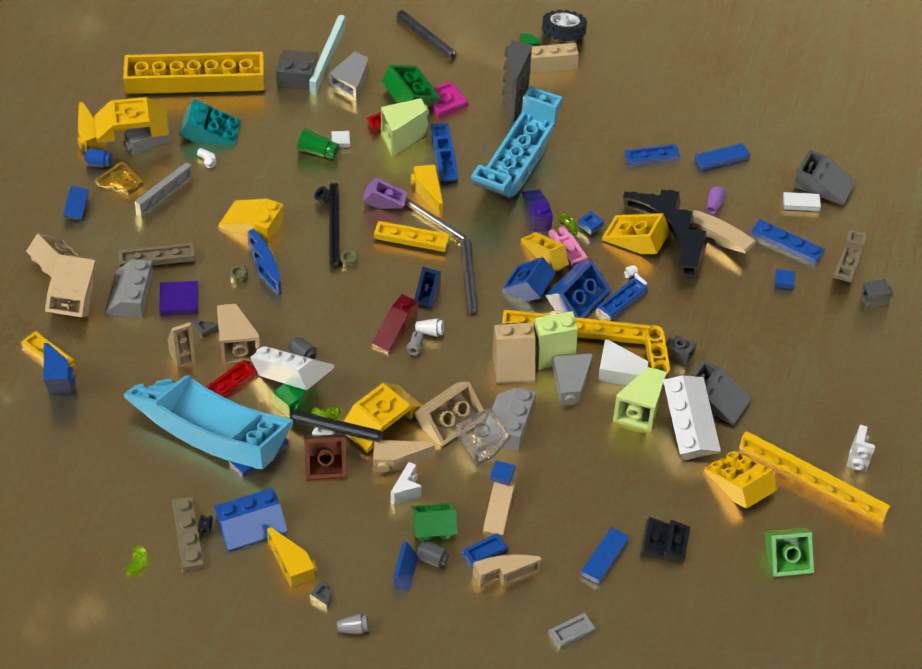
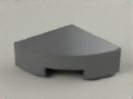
M202 320L192 322L193 327L201 338L219 331L218 325L214 322H202Z
M323 580L310 593V598L325 609L331 603V591L329 585Z

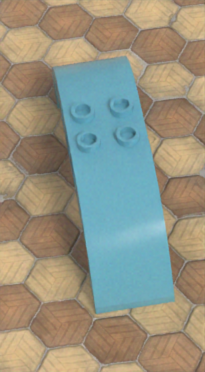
M530 86L523 96L522 113L486 167L478 165L471 175L473 185L509 198L517 194L538 163L550 140L563 97Z

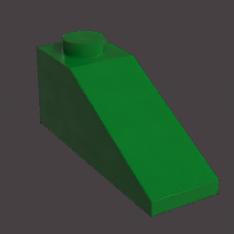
M283 384L272 393L273 405L290 418L292 412L302 410L312 386L308 390Z

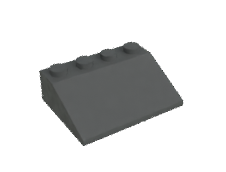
M514 40L505 49L504 57H507L503 67L506 72L503 76V83L505 85L502 95L504 96V107L510 130L522 112L523 96L529 89L532 45Z

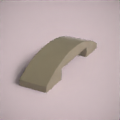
M849 230L833 278L852 282L868 234Z

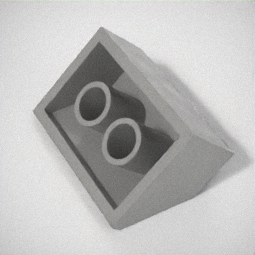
M132 259L116 270L105 315L143 318L153 280L152 261Z
M516 387L497 394L482 434L481 442L519 451L535 407L536 392Z

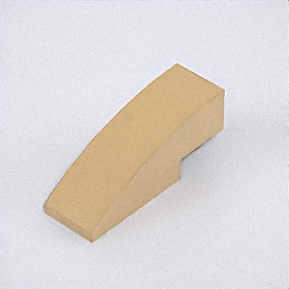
M513 474L509 486L494 482L483 533L490 535L498 533L500 537H503L517 483V474Z
M502 555L486 558L473 563V576L480 587L497 580L504 586L539 572L541 558L532 555Z

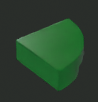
M520 33L522 43L530 44L532 47L540 46V41L535 36Z

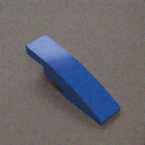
M448 123L431 124L432 142L440 182L458 181L456 159Z
M253 228L248 231V243L252 247L253 259L257 262V273L280 295L282 294L281 279L277 264L265 241Z

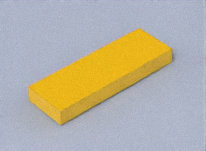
M37 331L21 341L22 346L42 362H44V343H49L68 360L70 367L76 365L74 359Z

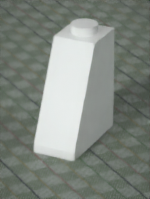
M605 340L598 381L627 386L648 367V361L610 340Z

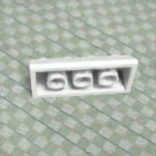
M267 346L259 348L251 356L259 376L304 390H308L335 368L333 364Z
M682 375L663 380L682 461L720 453L721 449L704 377Z

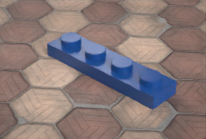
M759 219L751 230L752 236L814 265L824 255V248L764 220Z

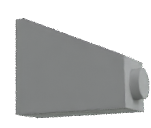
M356 51L329 72V85L357 100L369 71V58Z
M168 126L169 135L151 137L150 127L128 129L124 132V146L127 151L130 150L132 155L136 156L171 142V128Z
M592 353L553 357L552 370L560 405H573L580 402L591 369Z

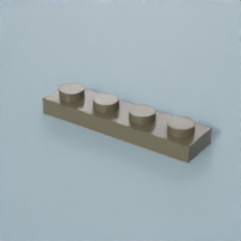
M193 242L118 250L120 267L132 259L152 261V266L195 261Z
M192 497L172 500L183 572L204 569Z

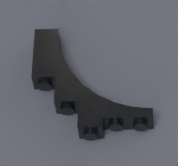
M661 190L660 195L624 191L623 201L625 208L638 210L646 214L664 213L670 231L680 248V275L699 278L708 242L707 233L700 229H692L694 224L693 211L679 210L681 203L679 191Z

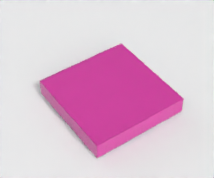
M452 81L434 87L441 99L430 108L438 118L468 107L469 102Z

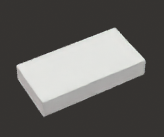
M784 192V210L820 211V195Z

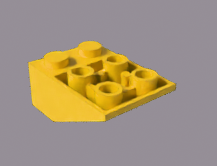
M736 451L729 452L723 458L712 462L711 465L704 468V471L733 502L746 509L777 491L773 469Z

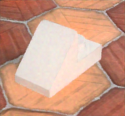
M408 462L391 491V504L396 505L422 497V486L416 483L418 474H416L415 464Z

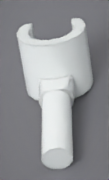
M635 265L625 268L624 274L627 278L634 276L638 281L647 286L648 283L638 274V269Z

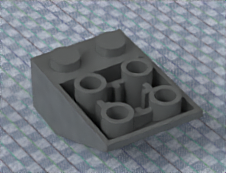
M809 150L797 170L793 187L811 194H819L822 198L844 206L856 184V180L826 155Z
M702 360L691 375L704 377L712 415L734 425L752 400V397L721 368L705 360Z

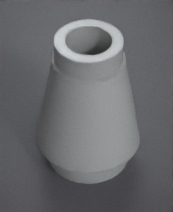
M360 613L337 620L338 633L364 635V632H369L368 616Z

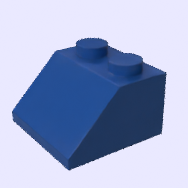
M543 257L517 265L501 290L527 302L539 300L544 296L546 288L552 283L556 272Z
M44 343L43 380L48 393H73V386H76V375L74 374L73 367H70L68 360L49 343Z

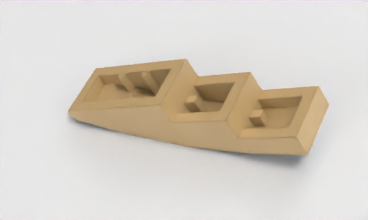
M697 210L693 211V228L706 231L707 237L715 239L716 245L746 253L756 244L753 238L729 223Z

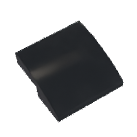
M649 517L646 521L640 554L665 561L684 562L690 526L671 520L668 524Z

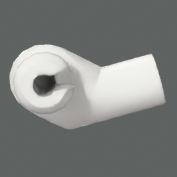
M199 148L197 156L205 159L206 167H214L216 165L215 154Z

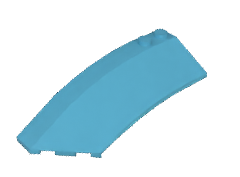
M191 375L183 376L182 379L173 382L171 378L155 381L156 385L144 387V384H137L124 393L125 399L175 437L211 455L254 467L255 469H264L274 459L293 424V419L260 412L226 399L193 380Z

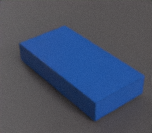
M498 533L463 549L462 555L473 569L474 562L501 556L508 552V547Z

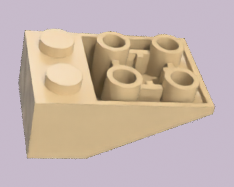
M58 254L47 292L45 312L76 317L89 316L96 260Z

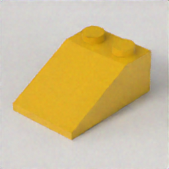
M270 199L235 200L219 223V227L247 237L248 231L254 228L265 243H269L284 221V204Z
M664 213L615 215L602 240L639 254H657L668 236L670 228Z

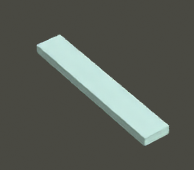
M343 15L338 16L309 81L310 94H317L345 31V16Z

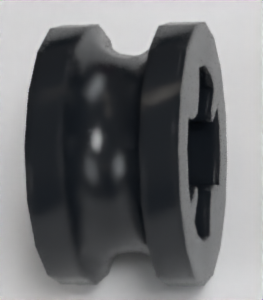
M321 186L315 192L314 198L321 204H326L332 197V191L325 186Z
M201 514L198 532L202 533V531H205L206 534L211 532L212 515L206 517L205 514Z

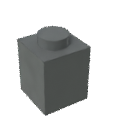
M885 279L864 283L861 297L867 309L889 305L893 294L892 288L888 286Z

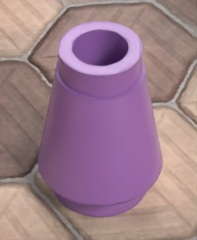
M713 187L709 191L706 208L708 213L715 214L726 199V191L723 188Z

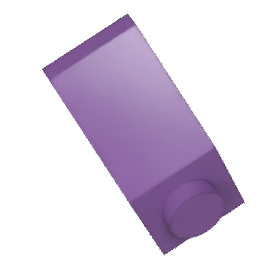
M375 178L366 187L363 202L378 209L403 208L407 191Z

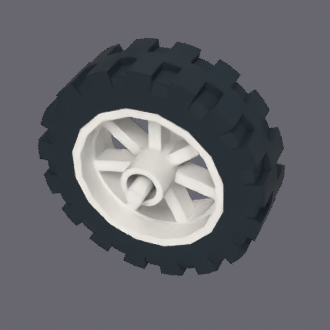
M553 10L543 16L542 32L547 37H552L555 40H579V38H583L586 35L587 20L582 14H577L574 11Z

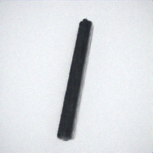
M330 183L329 190L332 191V197L329 200V262L331 267H338L340 265L339 184Z

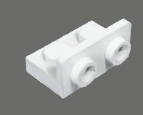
M859 425L850 448L846 466L855 470L866 471L876 446L868 443L869 435H866L868 427Z

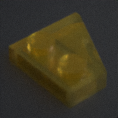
M123 161L94 179L97 186L126 195H131L144 186L142 180Z

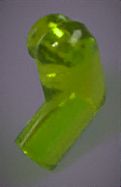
M565 212L558 215V222L560 224L566 223L568 225V232L573 236L577 235L576 220Z
M332 406L324 411L314 407L311 414L337 419L342 411L338 406Z
M135 547L132 550L133 561L123 567L128 576L145 566L147 553L143 547Z

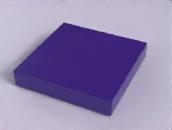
M198 281L160 282V315L198 314Z

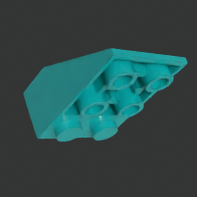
M193 98L185 110L179 136L195 143L234 146L241 120Z

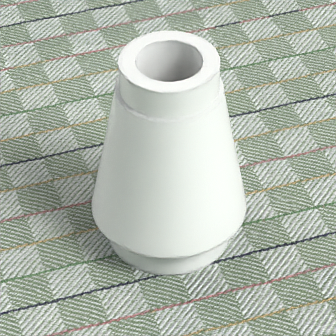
M435 318L416 321V333L420 331L426 335L439 337V335L444 334V320Z

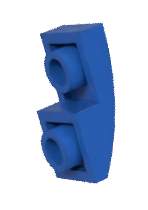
M71 185L63 218L82 221L89 194L88 188Z

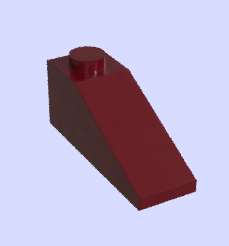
M401 294L388 312L372 342V346L389 354L417 318L418 301Z

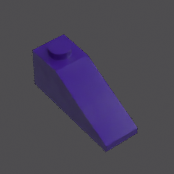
M541 190L522 191L533 232L552 230L553 214L550 204Z

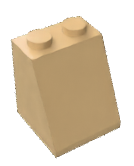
M237 304L217 305L222 366L236 365L243 360L253 363L251 356L260 348L259 334Z
M533 323L494 325L492 356L497 385L535 382V332Z

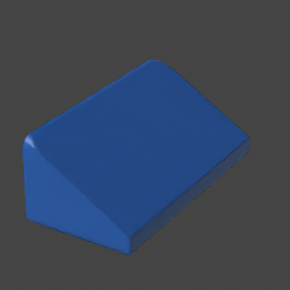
M407 542L402 543L394 573L395 588L409 590L418 560L417 553Z

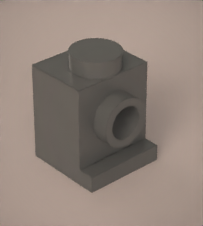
M678 335L674 339L669 338L666 342L668 358L685 367L695 355L697 342L693 341L691 343Z

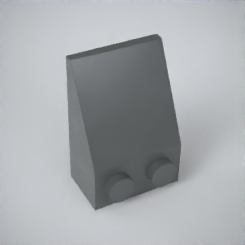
M283 50L276 71L277 87L310 89L309 81L315 70L318 53Z

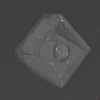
M491 407L455 425L457 438L476 467L493 459L510 439L509 434Z

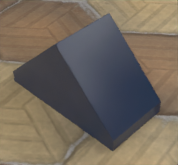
M422 267L414 300H417L419 305L432 308L441 289V271Z

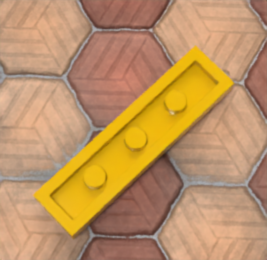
M378 221L374 232V239L446 252L450 234L383 221Z

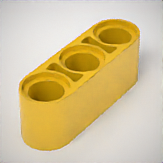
M652 325L647 329L645 336L648 364L650 368L667 372L666 379H668L670 364L664 331L660 326ZM651 335H655V336H657L658 338H657V339H653V338H651L650 336H651ZM653 353H660L661 356H655Z

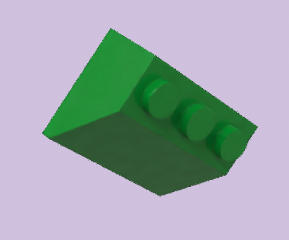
M389 65L382 79V83L397 103L421 98L424 105H427L429 108L441 99L417 66Z

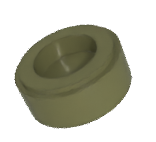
M345 250L341 252L340 264L343 267L352 268L357 265L358 254L355 251Z
M235 265L229 269V279L233 283H243L247 280L248 273L244 266Z

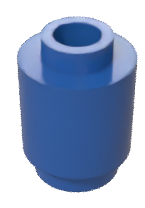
M89 148L84 154V162H87V166L105 168L111 165L112 153L107 150Z

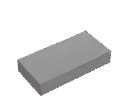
M583 613L550 629L548 634L558 649L561 650L596 633L597 628L587 614Z

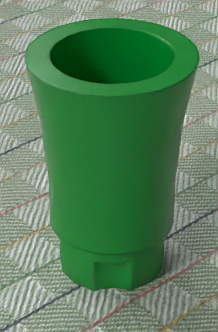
M308 128L303 129L297 143V151L332 160L337 155L339 147L338 143L332 142V140L318 135Z

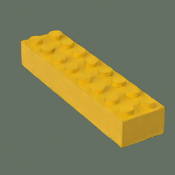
M263 52L125 55L123 76L125 94L264 91Z

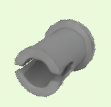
M414 331L410 343L407 344V350L410 355L416 356L422 351L421 344L424 335L420 331H418L417 336L416 331Z

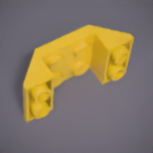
M147 97L112 100L95 115L97 143L115 141L114 130L150 127L151 137L169 135L166 108Z
M382 383L356 402L343 422L383 432L404 415L411 420L415 417L413 412L423 405L398 384ZM347 435L367 453L374 448V441Z

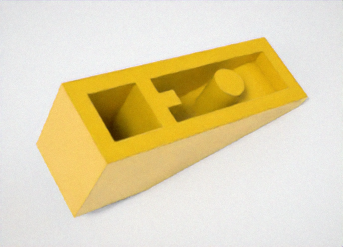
M80 102L78 113L79 138H77L80 148H84L85 151H88L89 148H104L107 146L106 142L97 143L94 117L83 102Z
M435 164L414 166V174L410 175L411 184H415L416 192L438 216H443V201Z
M537 232L521 238V242L535 258L543 257L555 272L561 271L563 267L569 265L564 244Z
M267 528L268 542L291 588L315 580L317 566L314 559H310L305 550L273 528Z

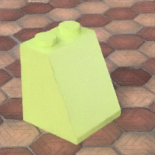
M421 98L381 107V133L392 156L397 155L426 136V130L429 127L427 120L429 109L427 105H424Z
M573 311L535 318L533 323L535 332V361L538 370L552 368L554 356L576 355L578 328Z
M647 367L622 389L616 397L613 422L651 432L663 396V380L666 379L667 372Z

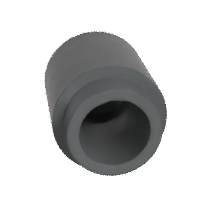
M295 337L289 343L291 353L312 359L316 358L317 348L304 338Z
M422 541L417 551V557L421 561L438 568L442 565L445 566L449 559L447 548L430 541Z

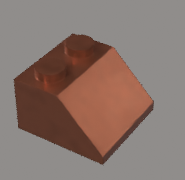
M345 434L305 435L306 479L347 477Z

